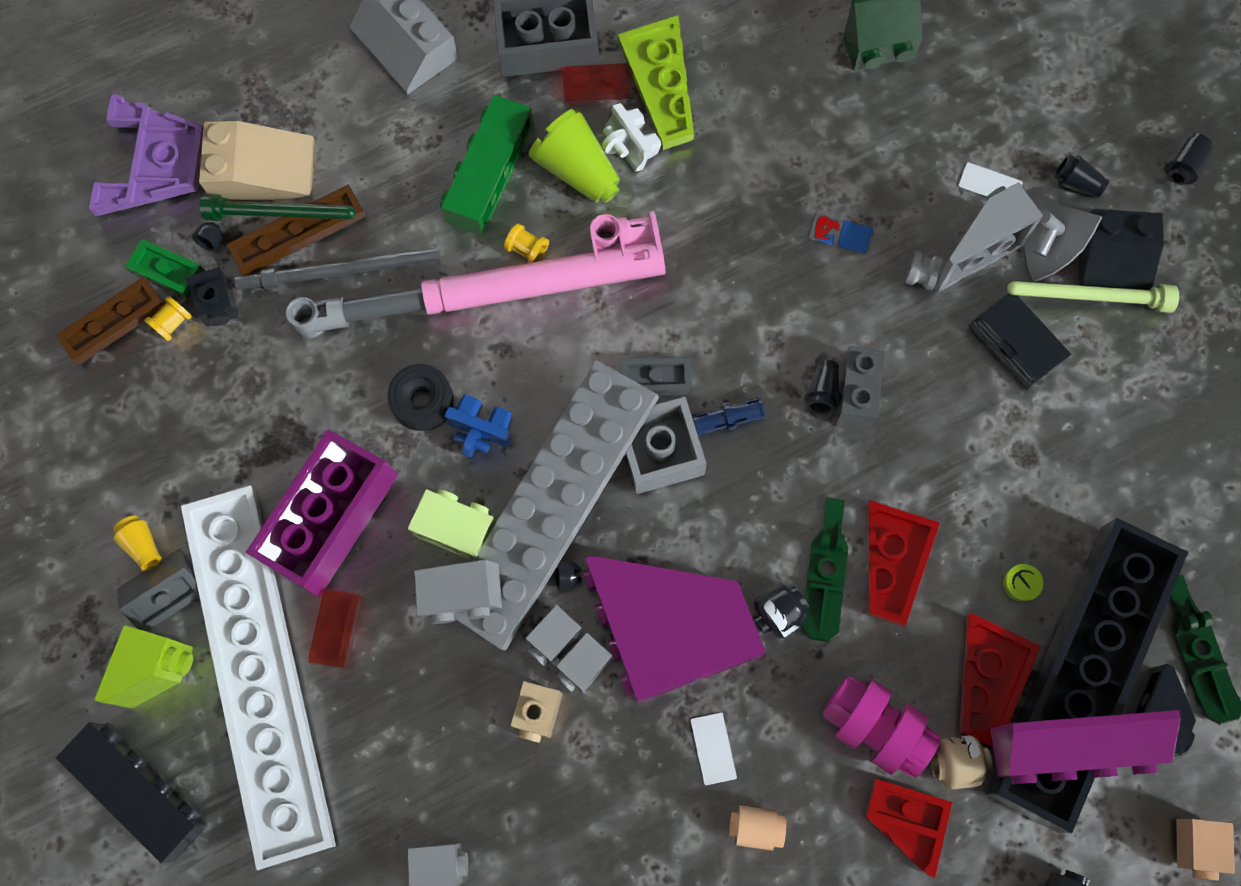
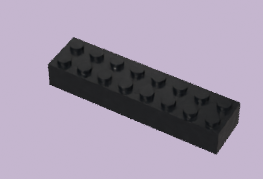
M1115 518L1102 526L1016 723L1121 715L1186 560L1188 551L1119 518ZM996 769L985 795L1057 833H1073L1095 778L1092 777L1091 770L1076 771L1078 779L1052 781L1051 773L1036 774V783L1012 784L1011 776L998 777Z

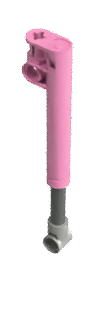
M654 210L648 211V216L628 220L626 217L616 218L610 214L597 216L590 225L593 250L590 253L442 277L440 280L422 281V287L348 300H344L343 296L316 301L306 297H299L288 304L286 317L301 337L312 339L318 337L323 331L348 327L349 322L425 309L427 314L431 315L441 313L442 311L449 312L665 275V262ZM604 232H609L613 234V236L608 239H603L599 237V235ZM312 314L308 321L299 323L304 315Z

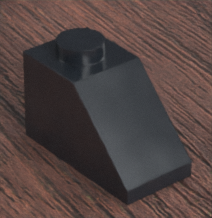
M1163 664L1151 669L1132 714L1179 710L1181 720L1174 757L1182 756L1193 744L1195 734L1192 730L1196 719L1175 668L1169 664Z

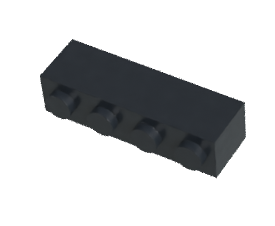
M88 722L55 758L161 864L176 862L208 826L200 818L203 814L201 809L188 799L183 801L174 792L176 785L168 777L161 773L156 775L147 766L150 763L148 757L134 747L130 749L122 741L124 734L117 727L109 722L106 724Z

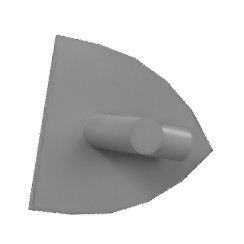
M1039 199L1036 206L1043 217L1025 242L1024 247L1026 263L1033 281L1036 282L1051 276L1070 264L1085 249L1102 217Z

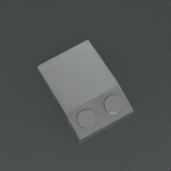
M1019 182L1007 189L1005 186H1001L986 197V204L978 212V216L940 274L934 287L937 293L1025 244L1043 215Z

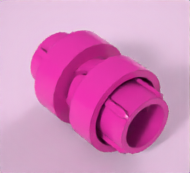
M846 676L822 713L825 719L837 726L834 737L853 750L862 742L874 749L870 761L890 775L899 769L908 776H914L915 778L919 776L934 756L941 741L939 734L926 726L929 716L910 703H906L900 710L890 705L888 701L892 691L873 678L864 684L853 676Z

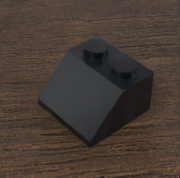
M1091 209L1089 213L1101 216L1102 219L1087 246L1079 254V286L1150 290L1154 285L1164 247L1163 213Z

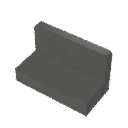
M181 549L171 553L162 559L157 566L140 573L117 589L119 610L137 629L148 631L200 597L195 574L187 566L185 554Z

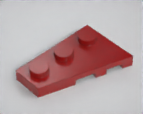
M869 500V616L906 628L940 527V522Z
M971 612L967 614L959 734L973 736L978 739L981 745L993 750L990 728L1010 723L1041 646Z

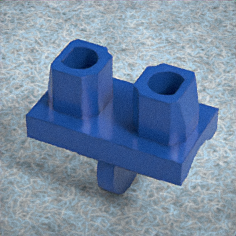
M464 394L456 408L449 407L445 414V418L450 420V427L468 433L467 435L457 431L454 436V441L464 444L462 454L471 458L476 450L488 453L491 444L480 439L508 449L512 440L509 433L513 419L512 413L494 406L488 421L477 418L483 406L482 402L477 398Z

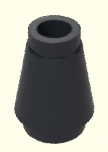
M1068 154L1060 163L1054 175V178L1060 181V186L1093 195L1096 198H1099L1104 193L1109 184V180L1080 155L1074 157Z
M821 360L818 362L804 397L807 402V409L813 413L821 415L832 414L835 411V407L840 404L839 365L832 360Z

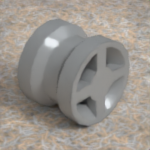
M915 250L908 268L905 284H921L926 290L932 291L937 282L943 258L939 256H934L933 258L925 257L923 252Z

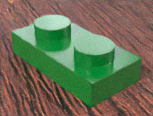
M141 239L125 265V268L130 273L141 278L144 276L148 281L187 299L191 294V290L185 277L205 271L200 264L144 239Z

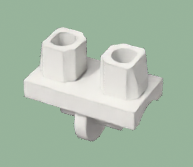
M621 103L613 105L611 108L612 116L604 126L603 133L607 138L603 141L602 148L606 154L610 155L617 152L621 158L625 157L635 172L643 170L647 160L658 153L662 145L656 133L642 134L640 130H642L645 122L644 116L638 108L626 111Z

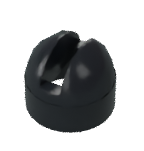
M204 222L197 227L192 235V239L203 249L215 252L222 243L223 234L217 224Z
M560 561L557 565L556 584L558 591L575 589L582 582V577L574 576L575 573L582 571L575 562Z

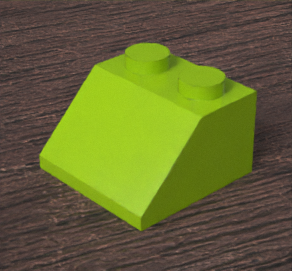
M124 625L94 701L134 708L179 684L182 677L189 672L193 663V655L191 653L194 647Z

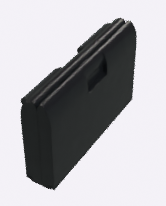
M1008 293L969 325L973 332L1026 390L1038 383L1072 355L1018 295Z

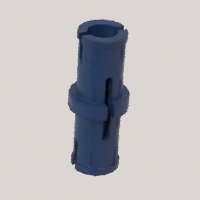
M760 397L731 405L729 402L722 403L719 408L691 414L698 436L726 428L728 431H731L743 423L766 418L764 405Z

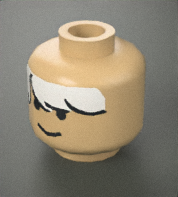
M969 735L941 739L934 756L930 760L935 780L941 781L945 787L951 790L981 786L985 782L987 772L992 770V758L988 748H982L978 739Z

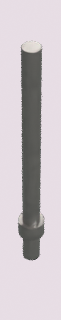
M438 248L278 271L274 267L261 269V273L236 276L234 277V283L237 290L264 287L266 290L279 288L280 284L438 262L440 261V254Z

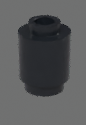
M1191 133L1180 140L1164 166V171L1170 181L1178 185L1193 184L1197 181L1213 154V143L1207 136L1200 133Z

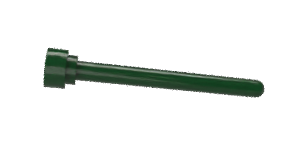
M204 194L199 203L200 214L205 221H221L223 218H227L228 215L351 220L356 216V210L352 206L233 202L223 198L220 194Z

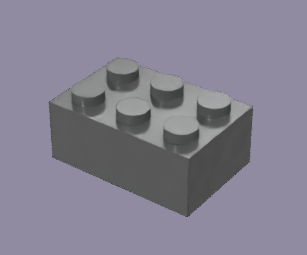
M493 0L498 53L503 77L600 66L593 0Z

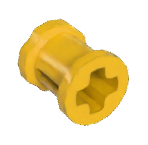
M517 223L510 230L504 243V249L508 252L515 251L527 258L528 263L542 260L548 249L549 240L545 237L538 238L525 230V226Z
M167 296L165 298L166 303L152 318L146 317L144 321L169 342L172 339L171 333L184 320H190L192 316L173 298Z

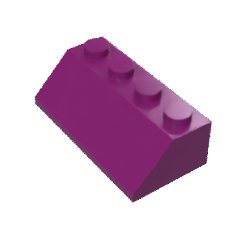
M327 429L245 553L320 598L399 474L385 460Z
M1179 710L1022 722L990 728L997 776H1011L1012 784L1036 783V774L1051 773L1052 781L1078 779L1076 771L1091 770L1093 778L1118 776L1117 767L1130 766L1133 775L1159 773L1157 764L1173 763L1181 720Z

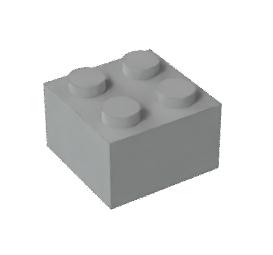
M686 397L654 405L624 456L636 494L705 475L707 463Z

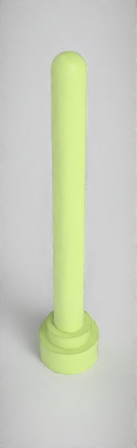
M1012 281L1007 286V291L1011 295L1148 304L1149 308H1154L1156 312L1173 313L1179 302L1178 287L1168 284H1159L1150 290Z

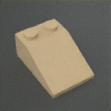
M241 121L204 122L199 183L207 194H220L228 201L311 199L315 139L310 135Z

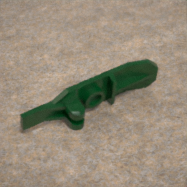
M826 498L823 529L811 544L805 600L810 608L806 610L807 622L802 625L803 632L811 640L830 642L839 635L840 617L849 548L845 535L842 534L845 500ZM823 563H830L834 567V573L831 575L823 573L821 565Z
M1183 574L1179 575L1170 596L1175 611L1171 630L1195 697L1207 719L1219 725L1238 721L1241 717V700L1234 689L1227 670L1228 663L1224 662L1213 632V618L1208 611H1199L1190 595ZM1197 642L1205 646L1204 655L1197 652Z

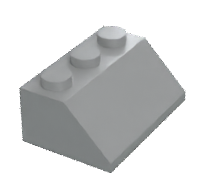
M362 0L349 26L351 32L407 95L458 59L453 35L421 0Z

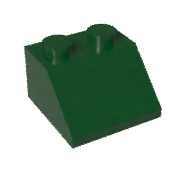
M852 0L843 40L854 71L864 68L874 69L881 64L895 61L905 62L916 57L923 38L920 0Z

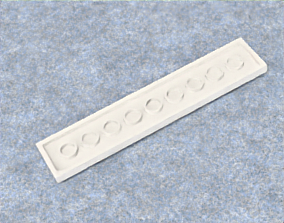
M250 485L182 505V515L256 870H262L335 847L336 843L273 569L245 553L263 526L256 489Z

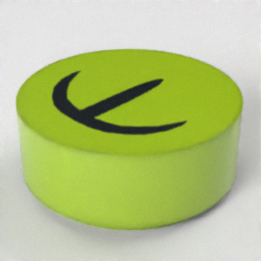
M1028 564L1014 566L1006 572L1003 578L1005 593L1012 600L1021 603L1037 598L1044 586L1041 573L1035 567Z

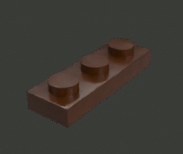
M143 276L57 333L56 337L72 361L80 365L143 323L146 317H152L164 305V302L150 282Z

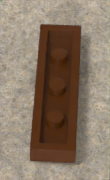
M348 184L309 204L352 206L356 210V216L351 220L281 217L226 244L242 275H250L366 217L350 185Z

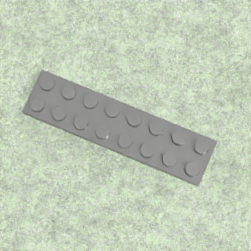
M595 360L479 550L477 558L473 560H488L498 564L502 609L490 610L489 617L468 619L467 614L454 615L456 620L499 649L507 650L659 399L656 393Z

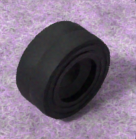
M414 364L403 368L393 377L388 387L387 400L392 413L402 425L412 430L428 431L437 428L447 420L445 414L448 408H453L454 405L453 391L447 378L440 370L430 365ZM424 389L429 391L430 400L427 404L416 406L411 402L412 395L417 390Z

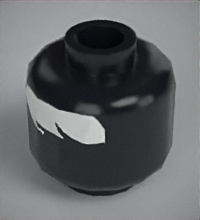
M776 583L754 600V608L758 614L753 616L752 619L765 636L772 632L776 637L783 639L807 622L806 610L810 606L793 584L787 587L783 583Z

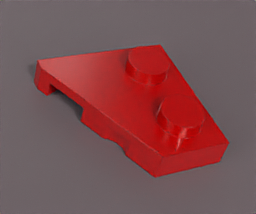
M874 779L865 818L926 875L936 877L953 802Z

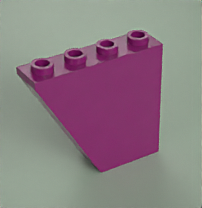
M597 556L586 558L588 569L582 571L589 592L596 590L601 603L594 605L602 626L607 624L610 626L614 637L607 640L614 661L622 660L626 674L620 676L627 697L635 695L637 703L758 659L766 653L738 581Z

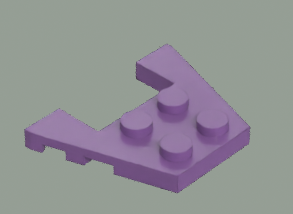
M111 94L106 117L111 127L139 129L129 182L127 184L94 182L89 205L91 213L94 216H100L196 192L200 178L204 126L167 112L162 114L151 110L145 104L139 102L134 104L126 101L122 96Z

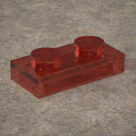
M628 63L563 67L565 103L630 99Z
M323 589L308 663L341 669L348 668L363 596L356 593Z

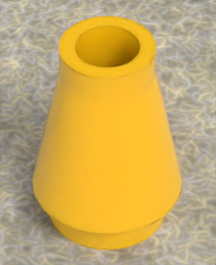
M137 515L122 519L113 527L112 532L115 535L113 541L139 565L141 570H150L161 562L162 558L157 551L147 521L141 520Z

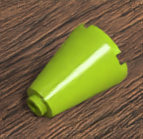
M578 109L566 111L545 129L548 134L543 142L539 138L536 139L529 150L528 156L593 202L598 203L603 200L604 203H607L620 191L617 187L620 178L582 113Z

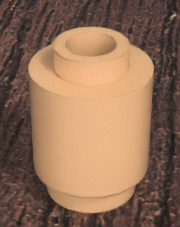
M740 805L738 813L731 812L728 836L735 837V846L773 851L774 847H784L787 819L784 815H777V810Z

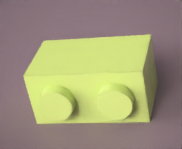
M426 489L408 530L414 537L469 560L473 561L474 558L476 559L479 550L496 524L493 516H490L491 510L473 502L470 507L457 502L458 497L442 489H439L437 493Z

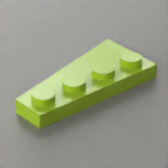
M679 15L618 34L619 46L655 133L661 141L662 150L694 140Z

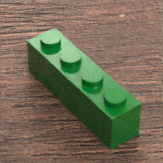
M497 95L493 96L489 106L485 105L482 109L479 128L476 134L472 133L466 147L467 153L463 162L459 161L456 164L453 173L454 181L450 189H446L443 192L440 200V208L446 223L482 236L534 125L530 106Z

